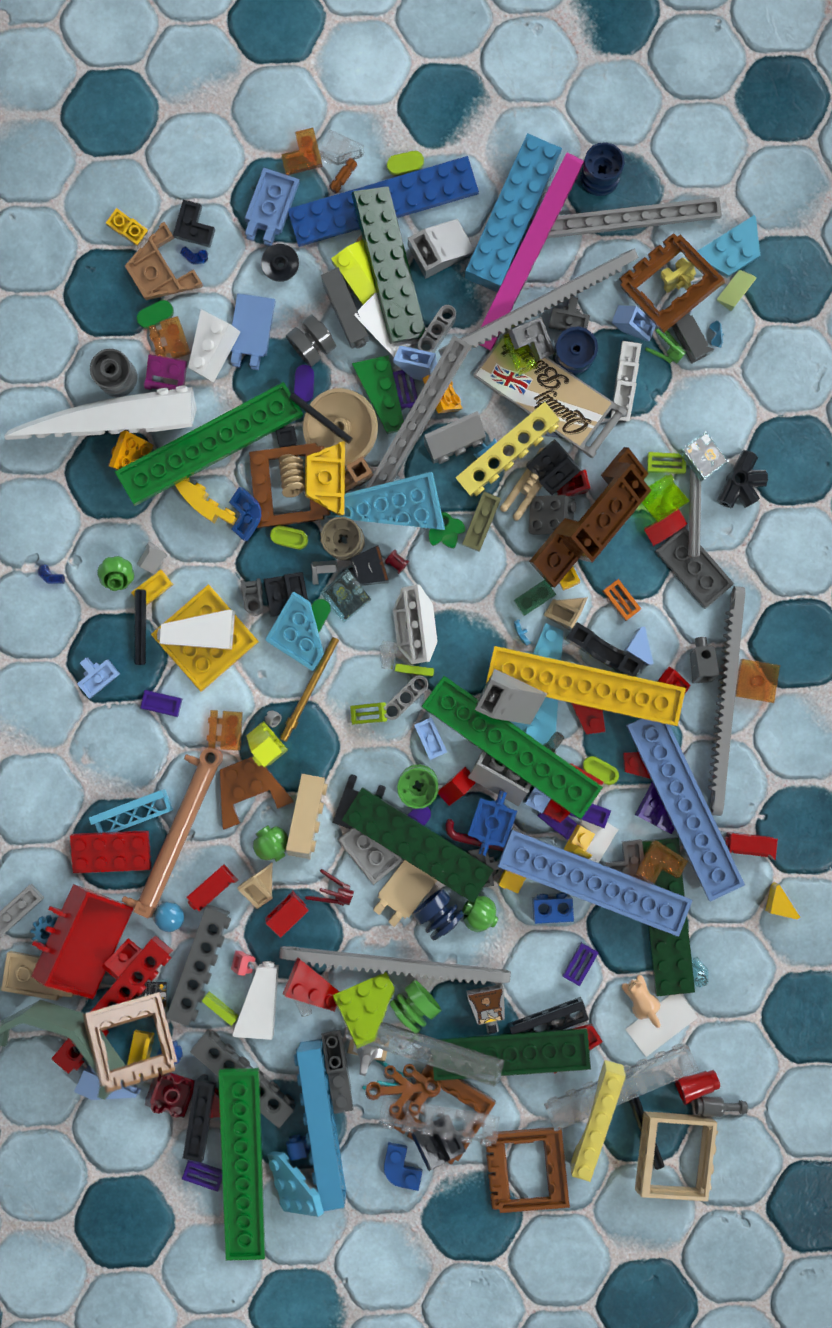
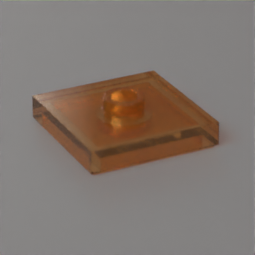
M741 659L735 697L774 703L780 665Z

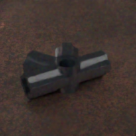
M742 450L732 472L728 474L726 483L717 499L720 505L733 508L737 498H739L744 508L760 499L753 487H766L768 474L766 470H752L758 459L755 453ZM735 475L739 476L740 483L735 481Z

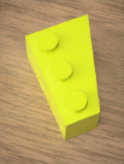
M264 721L246 735L250 750L254 755L252 759L258 766H269L288 751Z

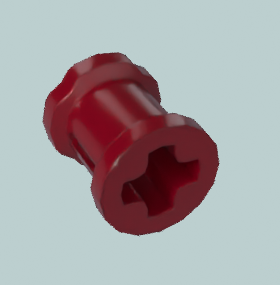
M393 550L384 563H389L400 574L410 561L403 559L397 554V550Z

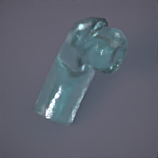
M695 957L692 960V966L698 971V977L695 978L694 982L697 987H703L709 982V971L700 959Z

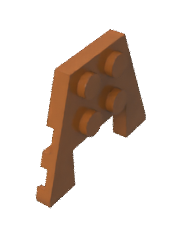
M252 757L220 769L223 830L241 823L234 804L270 790L277 809L294 802L293 798L289 796L268 768L263 767V765L258 766Z

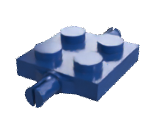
M499 790L496 801L480 798L468 833L469 836L477 838L482 842L478 854L486 856L489 845H497L503 848L506 846L518 812L503 804L507 795L506 792Z

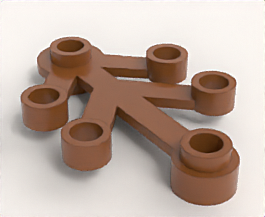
M406 1064L403 1069V1075L407 1078L413 1077L420 1083L412 1084L398 1073L394 1066L389 1065L384 1070L385 1078L393 1079L400 1085L381 1087L377 1082H370L366 1087L365 1094L370 1100H377L380 1096L402 1094L396 1103L391 1104L389 1108V1115L396 1118L400 1115L402 1107L414 1093H421L415 1102L410 1103L408 1108L410 1115L417 1116L421 1106L428 1097H436L440 1093V1082L434 1081V1077H424L415 1070L412 1064ZM406 1069H411L412 1073H408ZM391 1070L393 1074L390 1075L387 1073V1071ZM428 1086H432L434 1090L428 1089ZM374 1090L376 1095L370 1094V1091ZM415 1106L418 1110L413 1111L411 1107ZM392 1108H397L398 1112L394 1113Z

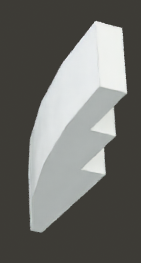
M622 341L613 402L627 410L626 415L620 418V420L630 421L637 384L636 378L641 343ZM611 410V418H612V416L615 414V411H614V410Z

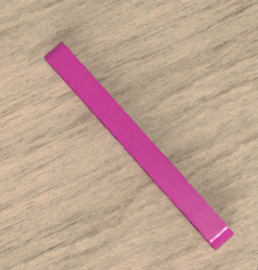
M568 152L566 153L481 327L511 312L576 181L584 160ZM498 337L491 338L490 341H485L480 346L491 351Z

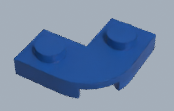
M238 487L229 503L241 515L231 530L243 541H248L261 520V508L258 501L244 488Z
M388 1142L384 1162V1172L387 1179L397 1187L419 1191L422 1169L404 1165L407 1152L406 1145Z

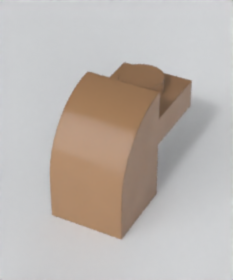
M363 456L346 466L345 493L357 486L360 487L374 475Z

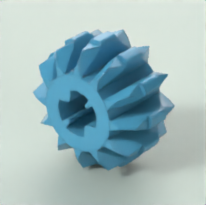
M47 915L46 918L41 916L38 918V921L33 922L32 925L35 928L31 929L30 933L35 934V936L32 937V941L37 939L38 942L46 944L51 933L48 932L49 935H47L45 929L47 926L54 927L58 917L52 920L51 915Z

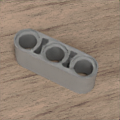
M444 305L440 308L420 338L418 350H423L421 347L424 344H428L431 346L428 352H436L455 323L456 311L453 306ZM449 313L452 315V318L444 319L442 315ZM440 329L442 333L440 335H434L432 333V330Z
M423 676L414 677L384 707L387 713L389 706H395L398 710L397 715L390 717L388 714H384L385 717L389 720L397 719L428 688L427 679ZM422 679L425 682V687L422 690H417L414 687L415 680ZM405 692L411 695V701L406 704L400 700L401 694Z

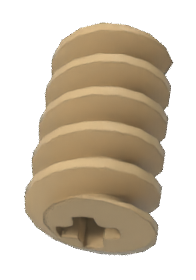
M291 454L282 455L279 458L282 494L288 498L296 497L305 491L303 460Z

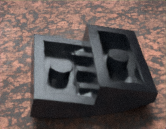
M555 439L526 464V467L539 477V483L551 495L555 494L581 471L570 455Z
M303 572L263 579L270 617L280 615L293 592L308 600Z
M449 1115L435 1120L411 1134L428 1171L466 1152Z

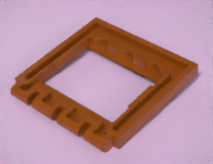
M674 233L662 242L665 246L664 248L659 244L647 254L650 259L649 261L644 257L632 267L635 271L634 273L628 270L619 278L621 281L620 286L624 292L663 333L725 283L724 278L681 234L677 237ZM682 252L704 276H702L698 283L691 285L681 297L674 299L670 306L659 312L653 306L654 304L637 288L677 254Z
M316 443L249 452L253 497L258 501L261 508V520L257 528L325 520L324 516L331 515L330 510L311 499V511L291 512L281 515H274L269 460L279 459L285 454L307 457L313 453L320 452L324 449V446H317Z
M431 1059L421 1072L426 1078L434 1077L433 1060ZM463 1079L440 1080L443 1091L476 1111V1114L460 1136V1140L466 1150L496 1104V1100ZM414 1093L402 1107L400 1115L396 1118L393 1117L395 1122L392 1127L402 1134H405L407 1129L410 1130L407 1137L412 1140L411 1134L427 1126L408 1112L410 1103L415 1102L421 1093ZM463 1154L448 1161V1163L452 1165L454 1160L459 1161Z
M561 1126L492 1132V1136L485 1137L486 1152H494L493 1154L486 1155L488 1172H496L488 1175L490 1191L497 1192L490 1194L492 1209H499L500 1213L570 1208ZM543 1140L549 1196L510 1199L505 1143L523 1144Z

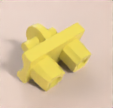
M682 257L675 263L676 271L672 272L670 268L661 271L664 290L667 293L675 288L679 290L683 287L687 290L691 286V281L695 279V266Z

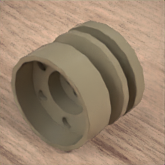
M335 517L324 525L321 532V543L324 549L334 558L341 561H350L352 557L363 551L365 536L362 529L352 519ZM343 536L347 538V544L342 542L341 538Z

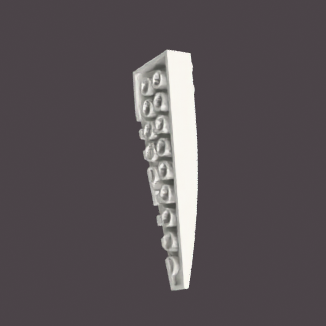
M183 385L173 390L161 388L156 390L157 392L117 397L59 411L7 431L4 437L5 440L28 439L32 435L38 438H45L53 433L55 437H63L66 433H71L72 436L102 435L105 431H109L111 434H119L126 429L129 430V433H138L140 429L146 428V432L192 427L197 407L192 387L187 388V386Z

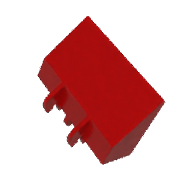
M73 884L62 909L53 906L48 908V910L59 916L54 927L47 926L45 931L51 933L46 944L37 941L32 943L37 949L42 950V953L31 977L44 986L94 999L106 972L102 966L114 954L134 908L90 889Z

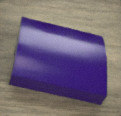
M652 782L635 815L672 834L674 827Z

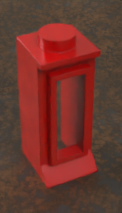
M727 832L723 838L730 853L769 857L776 861L777 838Z
M224 864L187 896L188 904L192 909L201 911L231 883H236L238 879Z

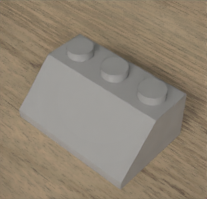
M478 411L424 435V444L433 464L436 462L439 464L449 460V456L454 454L459 456L465 453L467 448L471 446L476 448L483 444L486 434Z
M484 751L479 755L468 776L469 779L496 794H499V790L506 792L505 799L517 806L520 805L531 787L529 783Z

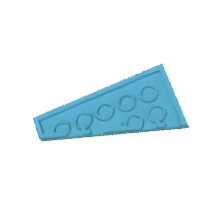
M433 472L345 493L344 515L339 516L331 511V515L327 516V518L346 517L356 521L445 530Z
M545 623L533 655L561 660L564 631ZM546 697L530 725L509 721L552 751L555 750L558 700Z

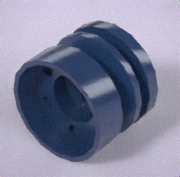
M603 142L593 145L587 151L580 180L583 188L588 193L595 196H606L617 188L625 164L624 155L617 146Z
M443 888L428 897L412 913V916L420 925L429 921L425 931L426 933L433 931L430 935L433 941L449 933L464 915L461 910L454 913L458 907L456 904L447 908L446 905L451 898Z

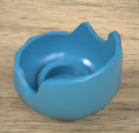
M163 902L157 906L154 912L155 924L162 931L173 932L183 924L184 912L176 903Z

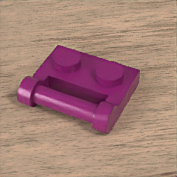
M149 354L144 388L148 390L152 388H168V390H173L178 386L185 385L187 361ZM154 376L175 379L178 380V384L153 381Z

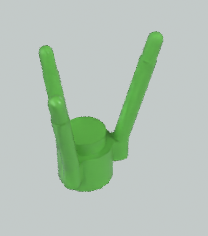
M656 329V333L670 346L666 352L668 356L648 347L645 350L666 360L669 364L672 361L677 364L686 351L678 344L668 330L662 333L659 329Z

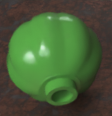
M120 556L107 557L99 565L97 576L101 585L112 591L124 590L134 580V570L132 564Z
M269 825L255 833L257 838L253 841V850L260 859H274L277 862L286 856L284 852L287 847L288 835L282 828L274 826L270 829Z
M477 896L474 903L467 900L463 906L464 923L468 929L474 932H482L489 927L494 928L498 922L495 903L486 896Z

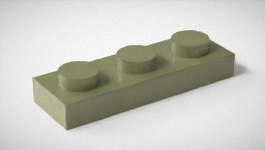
M483 491L462 543L463 546L480 552L501 498Z

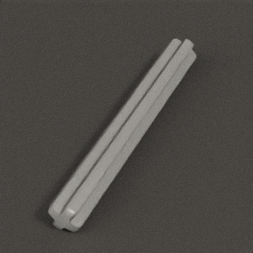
M694 464L690 467L688 556L697 558L700 556L701 472Z

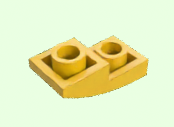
M118 208L114 210L106 222L108 227L137 246L148 232V229L133 218L128 217Z

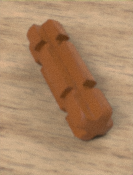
M352 158L346 161V165L341 168L335 180L329 185L330 190L334 193L340 191L341 185L345 184L352 174L351 172L357 167V162Z

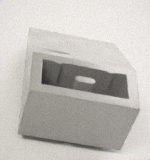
M458 219L423 229L408 237V248L425 279L472 255L475 251Z
M494 669L478 699L475 710L494 719L530 725L547 693Z

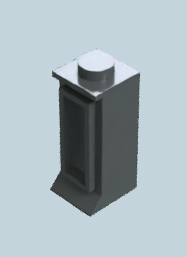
M690 311L676 322L672 329L681 346L686 351L691 364L710 355L714 348L708 347V343L693 315L690 316L692 312Z

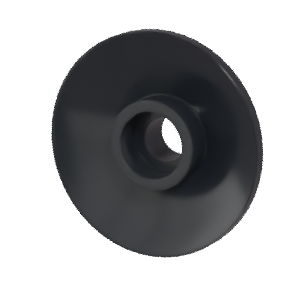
M274 244L267 248L262 255V270L273 281H287L298 271V255L292 247L286 244ZM284 263V266L279 268L278 264Z

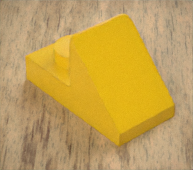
M577 824L563 850L589 859L592 857V854L586 850L595 834Z

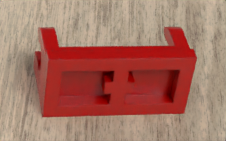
M292 891L265 917V921L281 938L309 910L306 904Z

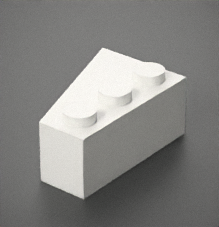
M201 309L188 368L214 383L240 331L231 324Z

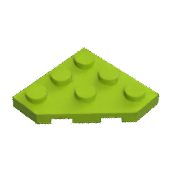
M387 972L333 995V999L357 1049L376 1040L378 1030L387 1012L389 1002L394 994V986Z

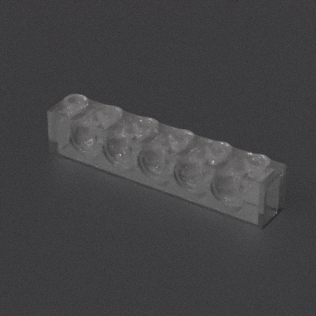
M383 1096L379 1124H382L383 1128L394 1129V1126L401 1127L402 1131L409 1133L418 1130L421 1131L422 1135L433 1136V1133L440 1134L441 1138L452 1140V1137L460 1138L461 1142L472 1143V1140L480 1141V1145L489 1147L497 1142L500 1119L498 1116L424 1103L419 1114L424 1116L425 1121L422 1124H418L414 1121V1116L408 1112L409 1105L413 1101H407L401 1109L405 1113V1118L397 1120L389 1115V1108L398 1099ZM415 1106L411 1107L413 1111L418 1110ZM392 1108V1111L395 1113L398 1109ZM436 1117L443 1119L444 1125L442 1127L434 1125L433 1120ZM453 1122H462L463 1129L460 1131L455 1130ZM474 1124H479L482 1127L483 1132L481 1134L473 1132L472 1126Z

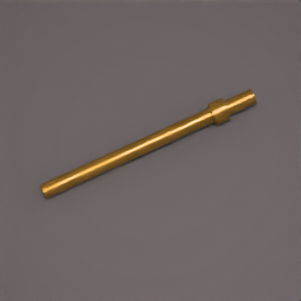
M332 637L291 718L288 717L285 723L286 727L280 737L281 740L287 742L292 730L296 729L299 723L297 721L339 639Z

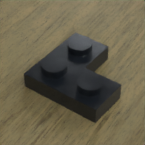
M183 199L173 237L211 248L215 227L198 223L202 205Z

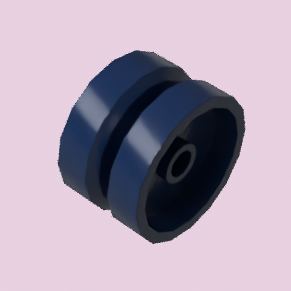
M579 326L568 328L557 339L554 348L555 353L553 354L554 362L573 375L584 373L590 368L596 358L598 351L597 339L586 328Z

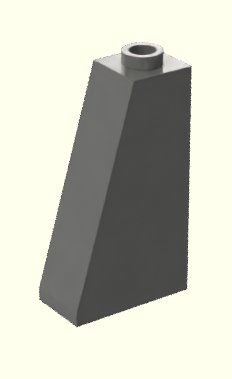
M339 267L322 274L324 290L351 349L365 346L366 342L369 341L368 334L364 325L354 316L355 313L359 316V313Z

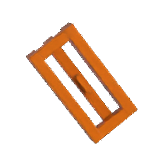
M619 579L603 590V593L625 621L641 610V607ZM616 585L626 596V598L629 600V602L632 604L635 610L632 611V609L625 602V600L622 598L619 592L615 589ZM609 590H611L614 593V595L618 598V600L629 613L628 615L624 612V610L621 608L618 602L614 599Z

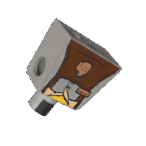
M498 984L468 990L467 997L477 1024H486L487 1033L498 1032L497 1021L505 1019L503 985Z

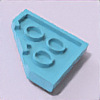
M293 592L265 641L314 671L324 655L311 603Z
M273 1151L267 1155L269 1167L273 1173L274 1185L278 1191L279 1203L283 1211L315 1217L324 1214L318 1192L306 1185L304 1175L297 1167L293 1169L287 1162L289 1157L284 1152Z

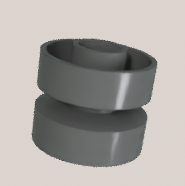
M311 314L301 322L306 332L305 334L295 327L286 334V338L303 361L310 367H313L321 360L317 348L327 355L336 348V344L325 325Z
M104 349L93 357L90 363L91 377L106 394L113 397H121L129 394L134 389L137 383V371L125 354L116 349Z

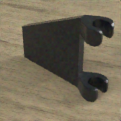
M353 774L348 778L332 822L348 829L352 827L343 822L342 819L359 791L353 789L357 780V776ZM379 785L375 795L382 799L386 787Z

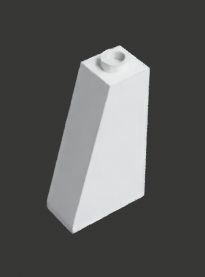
M225 610L161 624V628L157 632V639L163 645L232 650L235 611Z
M264 961L263 964H259L234 1029L233 1037L272 1040L274 1036L279 965H274V962Z

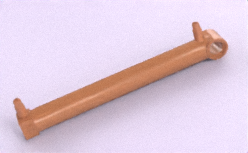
M208 748L203 750L200 759L188 754L185 755L184 760L197 766L149 878L139 900L136 901L126 896L122 898V902L134 908L133 912L145 918L152 917L215 772L223 761V754L218 749ZM211 752L215 755L213 763L208 761V755Z

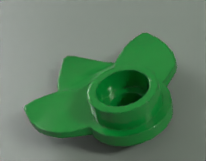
M441 512L442 518L447 521L446 525H444L445 530L431 528L429 530L430 543L432 546H435L442 541L445 546L454 549L458 542L457 534L466 531L465 525L461 520L452 518L446 512Z

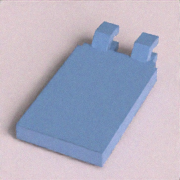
M263 167L245 216L246 225H248L245 232L247 240L254 241L257 229L266 231L263 241H265L264 245L269 247L273 245L275 234L279 235L284 228L289 208H291L300 183L299 179Z
M237 293L232 326L239 330L240 334L230 351L232 352L231 364L233 367H240L242 354L251 355V369L259 370L261 357L267 356L275 299Z

